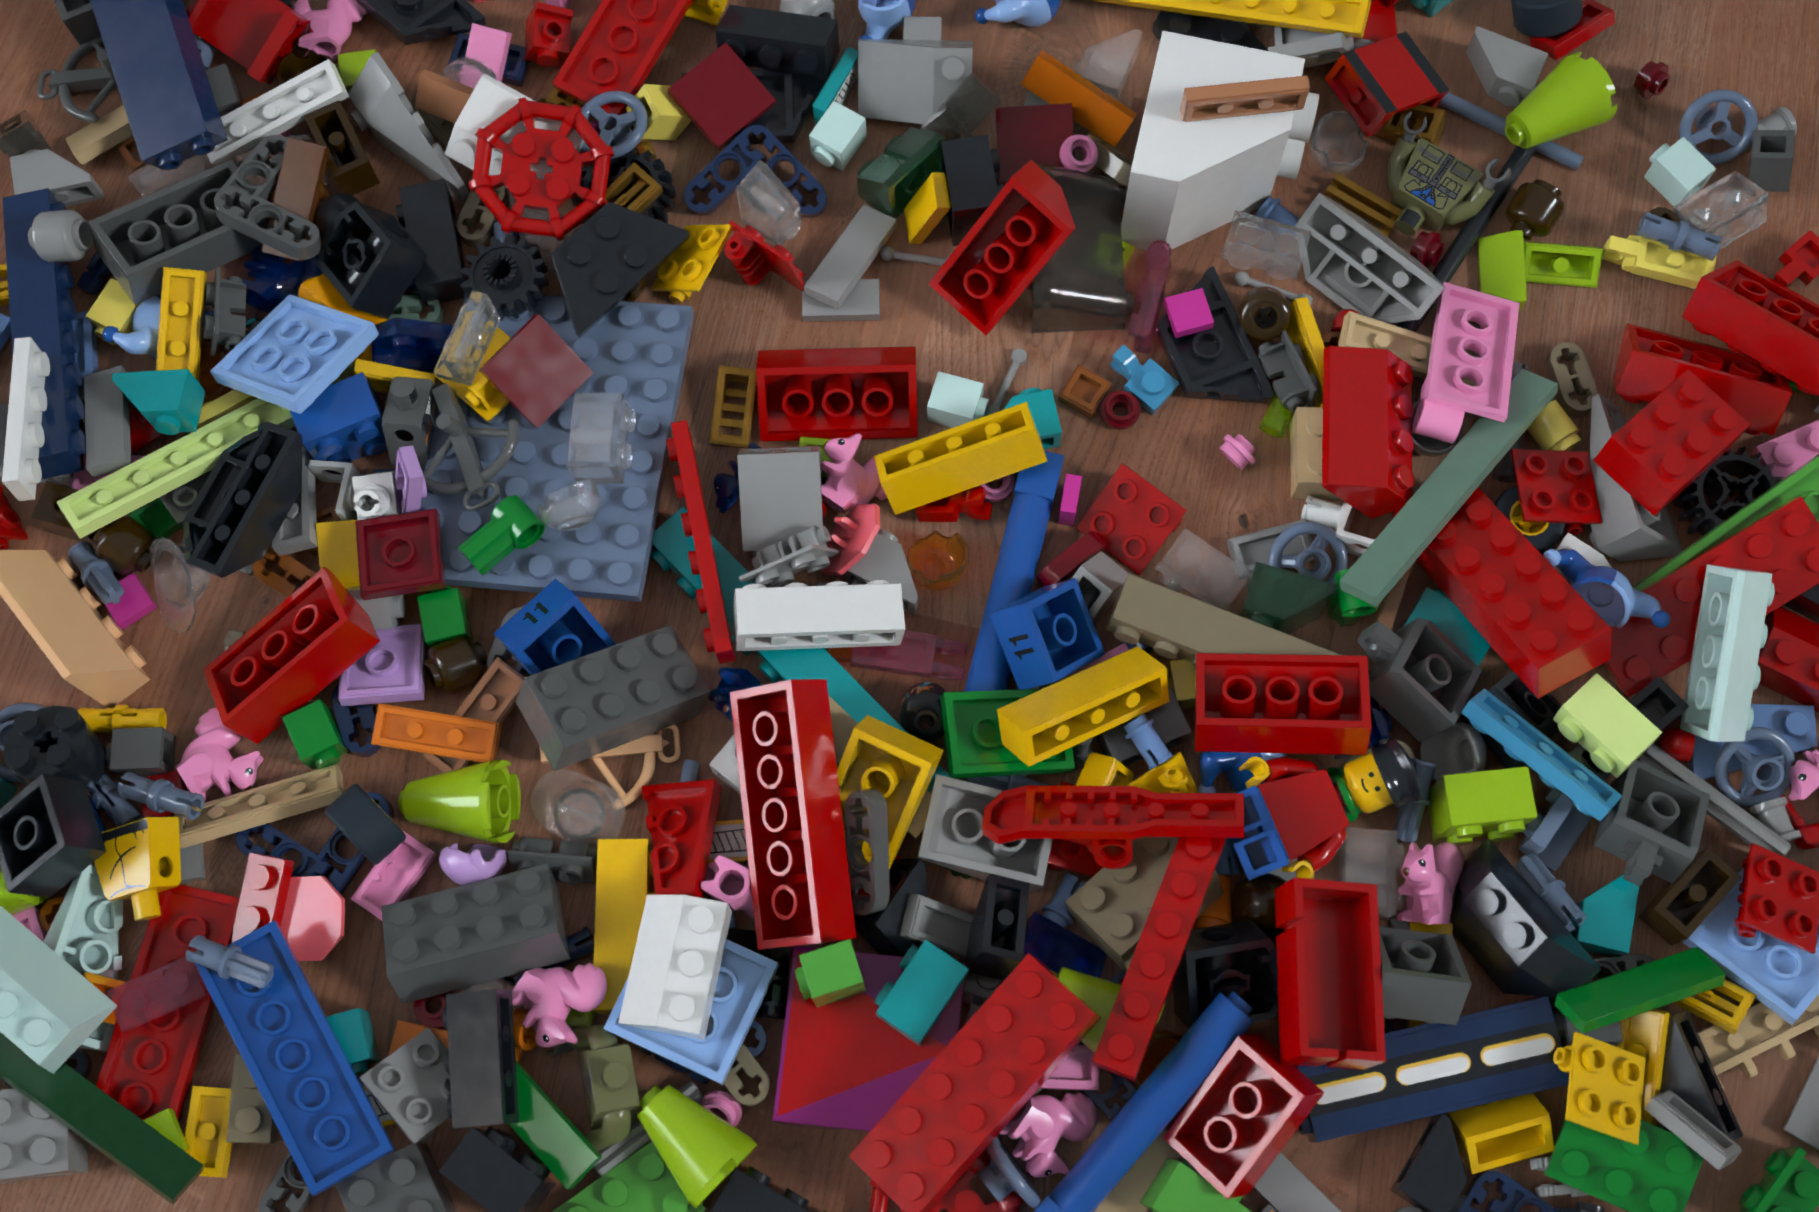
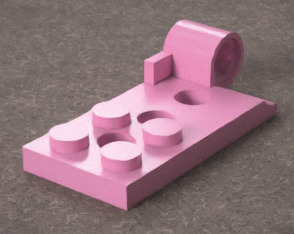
M1443 282L1445 289L1438 296L1427 377L1421 387L1420 401L1412 423V433L1453 444L1461 429L1465 412L1503 423L1507 419L1520 303ZM1469 322L1479 324L1480 329L1473 327ZM1465 350L1474 351L1477 357L1469 355ZM1461 378L1471 380L1476 386L1465 384Z

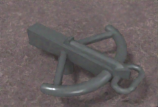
M102 36L93 38L75 49L66 60L62 72H58L55 69L45 70L40 74L37 95L41 99H52L59 93L65 110L73 117L89 123H97L99 121V116L94 114L113 88L115 90L118 89L106 49L102 47L104 44ZM93 49L97 51V58L102 67L75 70L77 64L86 54ZM51 75L50 83L47 85L52 92L44 94L45 78ZM102 89L86 111L79 109L72 101L71 93Z
M444 383L431 391L441 413L436 419V425L449 434L450 437L422 473L428 490L440 494L466 492L463 498L465 508L469 511H477L495 502L500 496L498 484L488 480L496 476L510 460L517 444L519 424L517 420L512 419L508 423V429L469 428L456 391ZM472 436L507 437L504 448L493 463L483 469ZM453 446L464 479L453 483H441L430 479L431 474ZM489 487H493V496L487 498ZM476 493L485 499L475 505H471L469 502L470 497Z

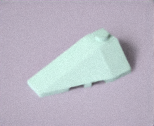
M89 865L73 879L43 942L82 976L87 972L118 980V970H122V956H118L119 929L123 926V900L109 901L105 898L96 866ZM102 1022L79 1047L107 1052L115 1025Z

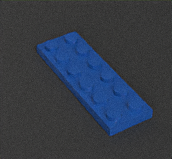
M273 920L227 946L229 948L233 945L239 946L242 949V953L274 966V977L266 988L260 989L233 977L225 980L219 977L217 971L197 963L195 965L311 1195L317 1196L393 1152L395 1148L278 922Z

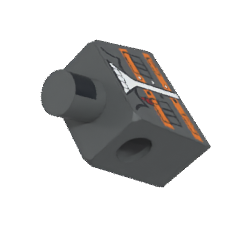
M395 377L392 379L382 417V429L392 466L396 467L397 450H399V447L413 445L421 469L426 467L439 410L431 391L437 388L432 380L409 377ZM408 432H410L414 437V439L411 441L409 439Z

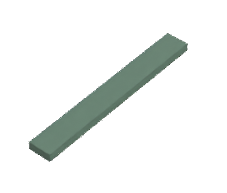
M1521 369L1511 381L1508 414L1505 422L1482 416L1341 578L1340 590L1377 607L1558 393V383Z

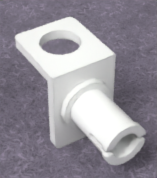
M309 460L308 467L319 481L341 483L335 508L338 517L342 521L355 520L357 512L354 509L356 505L353 502L354 491L351 477L361 475L355 466L347 462ZM324 470H333L341 474H332Z
M395 471L351 477L354 491L353 502L356 505L354 509L357 512L358 520L399 514L394 482Z
M1308 495L1306 499L1307 505L1304 504L1301 520L1305 519V521L1317 522L1335 528L1336 537L1343 541L1347 553L1361 556L1366 549L1354 544L1369 547L1374 539L1348 532L1356 508L1346 502L1343 505H1339Z

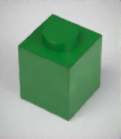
M446 586V588L429 590L428 594L417 596L424 638L429 647L458 636H466L472 644L474 643L466 599L457 587Z
M319 699L282 717L300 760L312 770L335 765L340 761L341 755L350 752L342 741L332 710L322 700Z

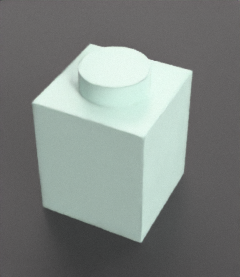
M833 101L809 135L810 149L813 157L826 167L834 166L844 171L867 138L866 118Z
M1682 137L1671 147L1665 143L1649 158L1652 165L1644 178L1677 209L1704 187L1716 168Z
M938 371L927 405V421L953 428L984 417L989 403V399L983 398L984 383Z

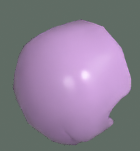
M453 843L450 847H445L440 851L439 864L443 872L452 881L459 885H466L500 876L507 862L508 850L485 844H474L466 853L458 850V844Z

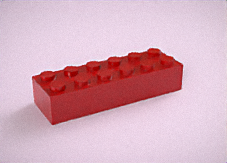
M1478 487L1416 559V562L1537 699L1610 660L1611 627ZM1401 509L1393 511L1392 518H1394Z
M791 679L730 692L758 950L856 938L827 679Z
M1028 953L849 1154V1157L904 1212H930L1101 1017L1041 961Z

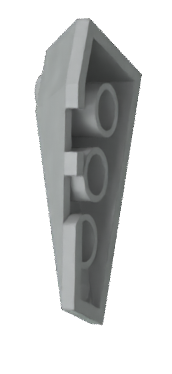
M378 52L370 56L348 93L355 108L349 112L361 132L368 129L378 143L431 181L445 179L451 195L465 204L469 195L465 183L448 157L444 155L445 153L437 142L433 144L434 139L418 111L414 112L404 94L405 91Z
M1600 394L1593 396L1591 406L1590 464L1602 517L1601 524H1590L1592 531L1589 533L1593 546L1598 552L1604 553L1619 562L1678 555L1682 552V548L1667 507L1665 506L1657 515L1653 516L1593 461L1610 437L1627 423L1618 405Z

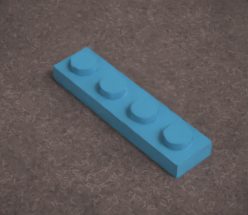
M1485 688L1474 696L1461 711L1463 715L1469 718L1471 725L1477 731L1490 735L1502 744L1505 752L1517 761H1523L1538 773L1542 782L1551 788L1559 789L1572 799L1574 806L1583 814L1593 816L1601 822L1622 798L1620 793Z

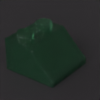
M910 128L902 136L897 135L892 138L885 147L884 153L875 161L869 160L859 170L857 175L858 196L873 209L896 219L904 212V208L932 172L941 173V141H944V137L937 132Z
M1256 562L1244 588L1237 615L1290 634L1323 615L1336 592L1337 584Z

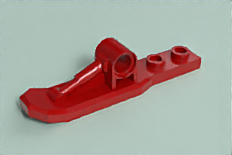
M1026 785L1002 791L984 808L982 830L984 836L997 844L1021 839H1064L1088 846V851L1093 853L1095 861L1100 866L1107 869H1121L1128 866L1132 861L1134 839L1142 837L1244 838V793H1155L1136 786Z

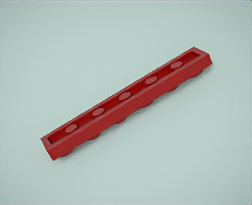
M687 420L671 423L673 437L666 438L671 462L678 461L680 475H675L673 478L678 500L686 499L688 512L681 513V520L685 537L693 536L695 550L688 551L693 576L700 574L703 589L696 590L700 614L708 613L710 627L703 629L708 653H716L719 664L733 662L736 659L692 436Z
M1179 837L1094 1054L1092 1065L1135 1081L1226 843V838Z

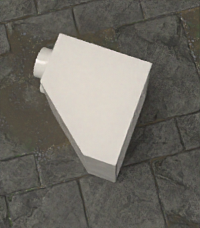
M1162 30L1131 167L1119 239L1135 246L1137 249L1163 254L1259 209L1271 195L1276 176L1296 180L1305 142H1309L1319 94L1309 92L1302 110L1191 122L1182 121L1180 108L1185 88L1302 76L1305 58Z

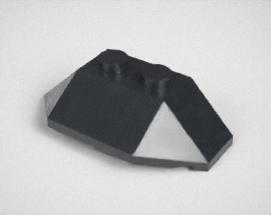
M266 421L258 426L257 431L244 436L222 452L183 521L184 542L187 551L185 559L188 565L224 578L263 559L302 489V435L296 431Z
M1485 840L1465 861L1455 890L1451 917L1453 933L1503 994L1557 997L1558 993L1587 984L1601 970L1491 840Z

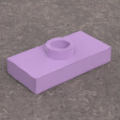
M413 445L399 447V450H397L394 482L399 514L420 511L421 498L427 497L426 481Z

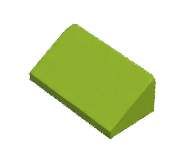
M1514 230L1478 238L1480 292L1520 303V312L1527 300L1523 230Z
M1524 240L1526 282L1597 288L1603 249L1596 246Z

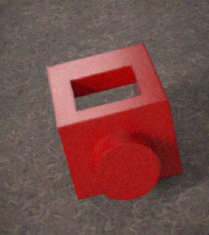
M536 2L526 19L524 60L537 62L543 67L561 68L570 54L573 10Z

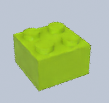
M1528 767L1443 775L1429 789L1427 800L1431 801V803L1427 807L1433 841L1447 840V842L1457 846L1473 843V837L1488 836L1492 842L1507 841L1515 838L1514 833L1525 831V826L1538 817Z

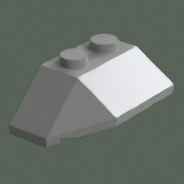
M1322 193L1316 196L1295 225L1299 238L1305 280L1343 309H1353L1361 315L1388 324L1419 320L1445 289V286L1421 262L1361 217Z

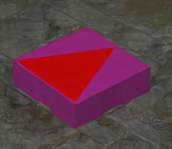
M794 946L773 1121L776 1124L870 1132L958 1033L963 983L921 1046H918L876 1016V1011L880 1006L875 1004L874 1001L888 981L895 984L903 973L904 969L899 967L903 957L854 952L866 992L817 1008L812 998L805 1000L801 994L794 969L802 967L799 955L820 948Z

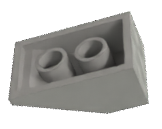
M858 39V114L871 119L932 126H971L973 41Z
M936 774L917 858L986 881L990 873L1030 883L1029 892L1036 893L1044 884L1052 839H1021L997 844L983 835L984 808L1004 790Z

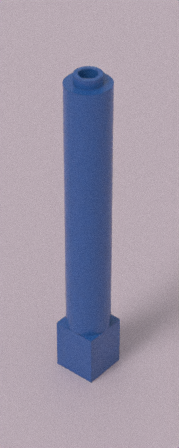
M1045 451L1047 462L1019 471L1014 496L964 692L1007 690L1011 669L989 614L1031 593L1063 468L1064 455Z
M1234 991L1228 997L1220 992L1034 1212H1094L1205 1081L1237 1036H1242L1253 1024L1254 1020L1248 1015L1253 1008Z

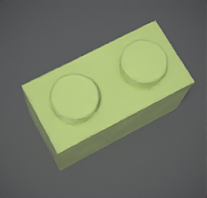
M1598 673L1565 702L1553 718L1558 723V729L1564 737L1571 742H1578L1590 753L1592 762L1599 769L1607 773L1611 772L1616 778L1662 734V731Z

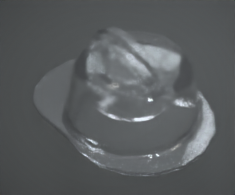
M161 537L154 540L150 547V562L155 577L157 601L165 624L172 631L180 634L188 631L193 625L196 614V601L205 594L211 583L212 575L186 563L185 554L187 551L185 544L176 545L170 539Z
M563 768L557 771H549L538 780L533 788L531 806L534 817L540 826L563 839L583 843L591 842V846L597 847L598 839H615L624 826L626 813L623 801L618 793L608 785L579 772Z

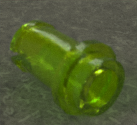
M1273 390L1275 398L1272 400L1259 427L1264 433L1281 438L1292 412L1289 409L1283 408L1275 390Z

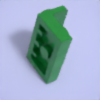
M1799 1146L1775 1150L1764 1165L1767 1173L1760 1183L1752 1184L1741 1196L1739 1203L1743 1207L1739 1212H1814L1819 1205V1169L1804 1158L1807 1152Z

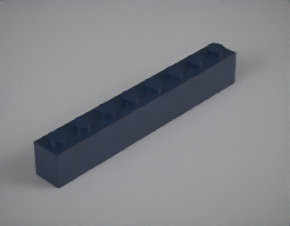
M49 188L3 197L12 354L15 338L31 337L40 350L47 354L50 362V374L45 376L44 386L47 396V409L42 411L41 422L45 441L43 447H39L38 459L42 471L41 479L83 471V454H86V438L81 431L80 420L85 418V410L78 396L77 386L82 385V375L75 361V353L79 352L80 346L72 324V320L77 319V311L70 297V288L74 287V277L68 262L49 263L41 259L28 241V231L39 213L67 210L63 202L56 200Z

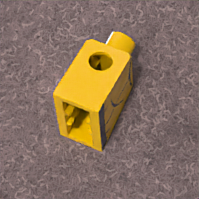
M147 817L102 832L101 836L107 852L94 861L105 898L109 901L131 899L135 921L160 917L161 910L158 892L178 887L181 883L178 817Z

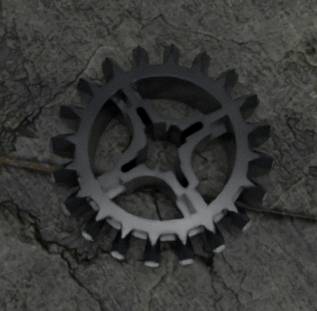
M637 147L620 157L611 159L607 187L635 162L658 182L663 190V193L644 209L641 214L668 223L667 213L674 212L675 205L672 199L675 198L676 191L672 185V175L668 170H665V165L661 159L654 160L653 154L649 150L640 155ZM590 165V167L583 166L580 186L590 190L594 165ZM636 179L615 197L611 203H614L622 194H626L636 184ZM577 196L571 199L575 207L583 202Z
M1746 446L1738 448L1735 453L1730 447L1674 500L1673 506L1684 509L1679 514L1678 521H1689L1691 526L1687 529V535L1694 534L1697 531L1702 535V538L1724 521L1721 519L1730 518L1753 501L1752 491L1755 497L1758 498L1783 480L1784 477H1773L1770 472L1774 469V463L1763 466L1759 462L1761 460V453L1754 454L1750 458L1747 457ZM1703 492L1706 494V496H1707L1708 499H1709V503H1710L1709 507L1707 506V504H1706V502H1705V499H1704V496H1703ZM1735 493H1740V495H1738L1734 499V503L1732 501H1729L1724 506L1721 505V503L1727 499V495L1732 497Z

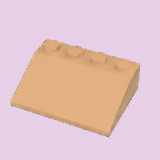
M0 550V595L64 680L107 708H114L151 680L142 669L147 664L145 659L132 645L127 648L119 639L124 634L122 629L109 615L105 618L102 617L96 609L101 605V602L86 585L83 588L79 587L74 580L79 574L64 556L57 560L46 550Z

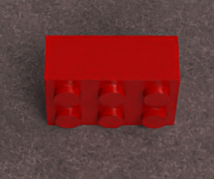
M1688 369L1612 435L1593 461L1649 513L1655 516L1720 458L1751 424Z
M1260 1034L1237 1036L1163 1139L1226 1199L1247 1195L1323 1096L1324 1092L1294 1065L1280 1064V1052Z

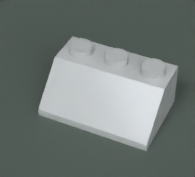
M484 73L453 127L444 155L473 170L478 139L475 133L478 128L483 129L519 103L518 99L526 97L528 101L534 100ZM533 117L535 128L559 131L562 121ZM523 120L499 138L508 144L516 134L525 132L526 128ZM574 129L568 139L573 143L576 150L580 152L584 140ZM492 149L489 175H499L501 173L503 154ZM541 160L538 165L532 166L531 171L536 172L537 179L541 180L544 179L546 173H552L553 168L547 166L546 161Z
M647 894L618 1021L619 1024L705 1040L732 910L728 903L688 895Z

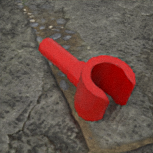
M1787 799L1788 803L1785 805L1791 823L1794 830H1799L1802 836L1794 840L1795 845L1803 850L1818 848L1819 823L1805 825L1802 817L1799 816Z

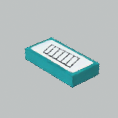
M851 47L845 49L812 105L815 126L833 101L841 105L843 104L858 79L857 50Z

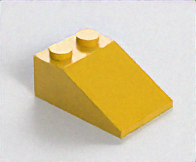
M867 715L854 727L837 769L844 835V808L848 795L855 791L870 788L879 790L884 796L888 808L890 870L927 792L944 750ZM864 841L862 846L863 855L870 862L872 851L869 844Z

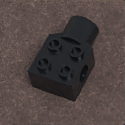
M339 193L332 195L318 205L314 214L313 223L319 229L320 239L322 240L317 266L350 307L388 320L416 274L421 270L428 255L393 215L363 204L350 194Z
M1252 920L1192 930L1173 979L1175 1014L1187 1029L1193 1025L1220 992L1228 997L1234 991L1253 1008L1248 1015L1254 1022L1275 1018L1279 1009L1276 936L1282 933L1266 935Z

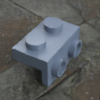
M1550 788L1544 797L1549 803L1541 814L1537 812V818L1525 826V831H1522V833L1526 837L1518 849L1526 855L1531 853L1537 854L1551 872H1554L1559 868L1593 816H1587L1580 812L1574 806L1573 800L1559 789Z

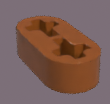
M268 548L263 559L253 563L255 576L265 586L285 599L297 590L293 585L296 579L304 584L316 574L287 554L280 556L273 548ZM269 563L275 565L278 563L286 574L282 578L274 572L269 573L266 566Z

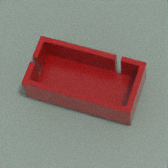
M1292 878L1275 889L1276 928L1284 929L1282 934L1276 936L1280 1064L1313 1067L1326 1064L1328 1068L1365 1070L1386 1062L1377 884Z

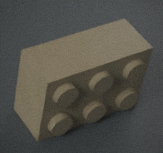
M1142 837L1133 841L1132 861L1128 866L1121 869H1107L1103 867L1065 901L1075 924L1125 973L1130 965L1179 837ZM1216 870L1197 918L1224 894Z

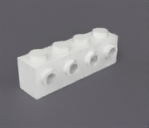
M874 580L865 585H849L846 582L834 581L825 586H807L804 583L796 582L787 584L784 587L766 588L762 584H749L743 588H735L733 617L736 651L901 645L905 632L901 583L889 584L885 580Z

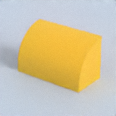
M1533 1093L1447 1112V1116L1451 1120L1459 1153L1471 1174L1553 1151L1554 1142L1550 1114Z

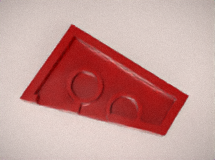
M716 779L642 786L643 798L647 801L649 814L645 816L647 830L651 833L653 850L650 855L656 895H688L702 898L703 890H701V883L706 878L722 786Z

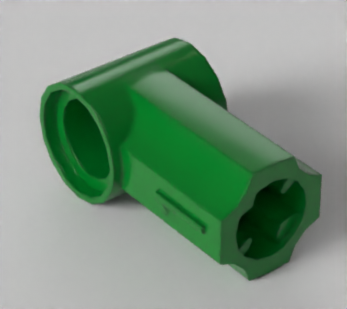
M511 495L503 499L494 508L491 520L458 546V548L483 576L516 548L526 549L536 543L543 535L546 527L543 521L520 496Z
M1350 568L1334 574L1336 591L1327 604L1329 618L1336 620L1341 627L1353 626L1361 616L1372 614L1378 610V606L1374 607L1340 590V580Z

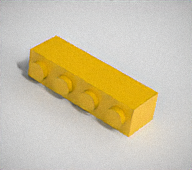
M1027 401L874 456L881 486L895 515L1048 461Z
M1137 646L997 709L1002 745L1028 767L1170 702L1166 666Z
M598 839L594 965L600 967L606 976L607 992L599 1007L593 1010L597 1014H611L629 977L647 894L656 895L655 892H652L653 871L650 853L653 850V845L649 839Z

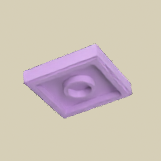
M422 624L399 625L390 629H375L380 642L340 675L338 699L341 706L424 700L425 670L423 661L426 660V642Z

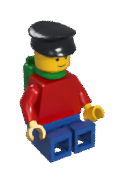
M1389 737L1386 743L1372 746L1371 753L1347 762L1340 769L1329 767L1319 770L1313 761L1285 756L1266 761L1260 757H1251L1246 760L1238 769L1239 771L1249 770L1254 774V777L1245 783L1247 789L1238 792L1244 793V838L1232 839L1234 841L1233 846L1248 880L1281 867L1283 872L1296 871V878L1314 879V873L1330 863L1343 845L1347 833L1345 828L1357 819L1359 813H1372L1392 804L1399 808L1410 801L1418 802L1420 799L1419 779L1409 755L1401 744L1394 738Z

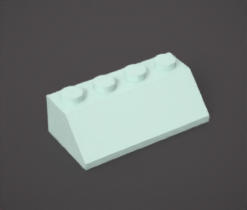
M1707 564L1684 700L1689 707L1682 714L1680 729L1709 741H1745L1746 731L1751 729L1754 719V712L1751 707L1753 690L1758 687L1761 677L1760 667L1757 665L1760 648L1764 647L1768 635L1767 625L1764 623L1766 610L1771 605L1775 593L1774 584L1771 582L1772 573Z
M0 906V1032L39 1066L54 1074L118 1005Z

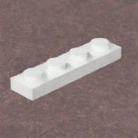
M327 59L222 116L221 120L228 140L215 146V149L207 154L210 163L217 166L228 160H233L255 148L265 137L279 135L306 120L304 115L338 100L341 102L348 98L349 95L335 64Z
M31 337L14 339L2 483L18 501L35 500L36 484L40 483L42 478L41 466L38 461L39 447H43L45 441L41 422L42 411L47 409V396L44 386L45 376L50 374V362L47 354L40 350Z

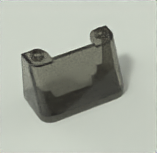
M1036 163L1062 187L1076 229L1030 283V297L1033 307L1030 313L1031 333L1124 329L1126 315H1133L1134 310L1133 292L1126 291L1120 222V209H1124L1125 206L1124 185L1118 186L1117 181L1112 177Z

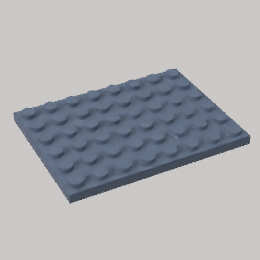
M465 294L450 359L491 321L511 338L535 314H539L591 369L593 374L538 429L534 428L510 402L491 421L487 422L458 397L469 428L508 429L509 421L515 419L519 424L517 444L510 460L496 476L488 480L496 482L500 487V496L495 502L477 511H469L463 504L466 492L440 494L427 489V497L421 498L420 511L436 508L440 514L445 585L540 593L556 578L577 597L642 602L669 456L666 438H671L673 434L671 423L675 422L695 315L692 306L620 301L589 331L579 338L575 333L572 318L564 297L543 295V300H537L532 306L533 311H525L519 314L517 319L510 316L504 317L503 321H499L495 314L492 313L487 318L484 317L479 308L474 309ZM436 424L429 460H427L425 469L450 437L449 434L438 428ZM472 436L483 469L496 460L504 448L507 437ZM453 446L431 474L430 479L441 483H453L464 479ZM489 487L487 498L493 496V487ZM476 493L470 497L469 502L471 505H475L485 499ZM511 495H518L543 521L546 527L541 538L532 546L526 549L516 548L482 576L463 555L458 546L491 520L492 511L503 499Z

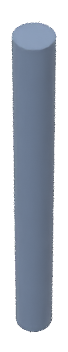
M1449 92L1439 102L1438 105L1506 137V119ZM1552 141L1534 146L1536 152L1576 171L1584 156Z

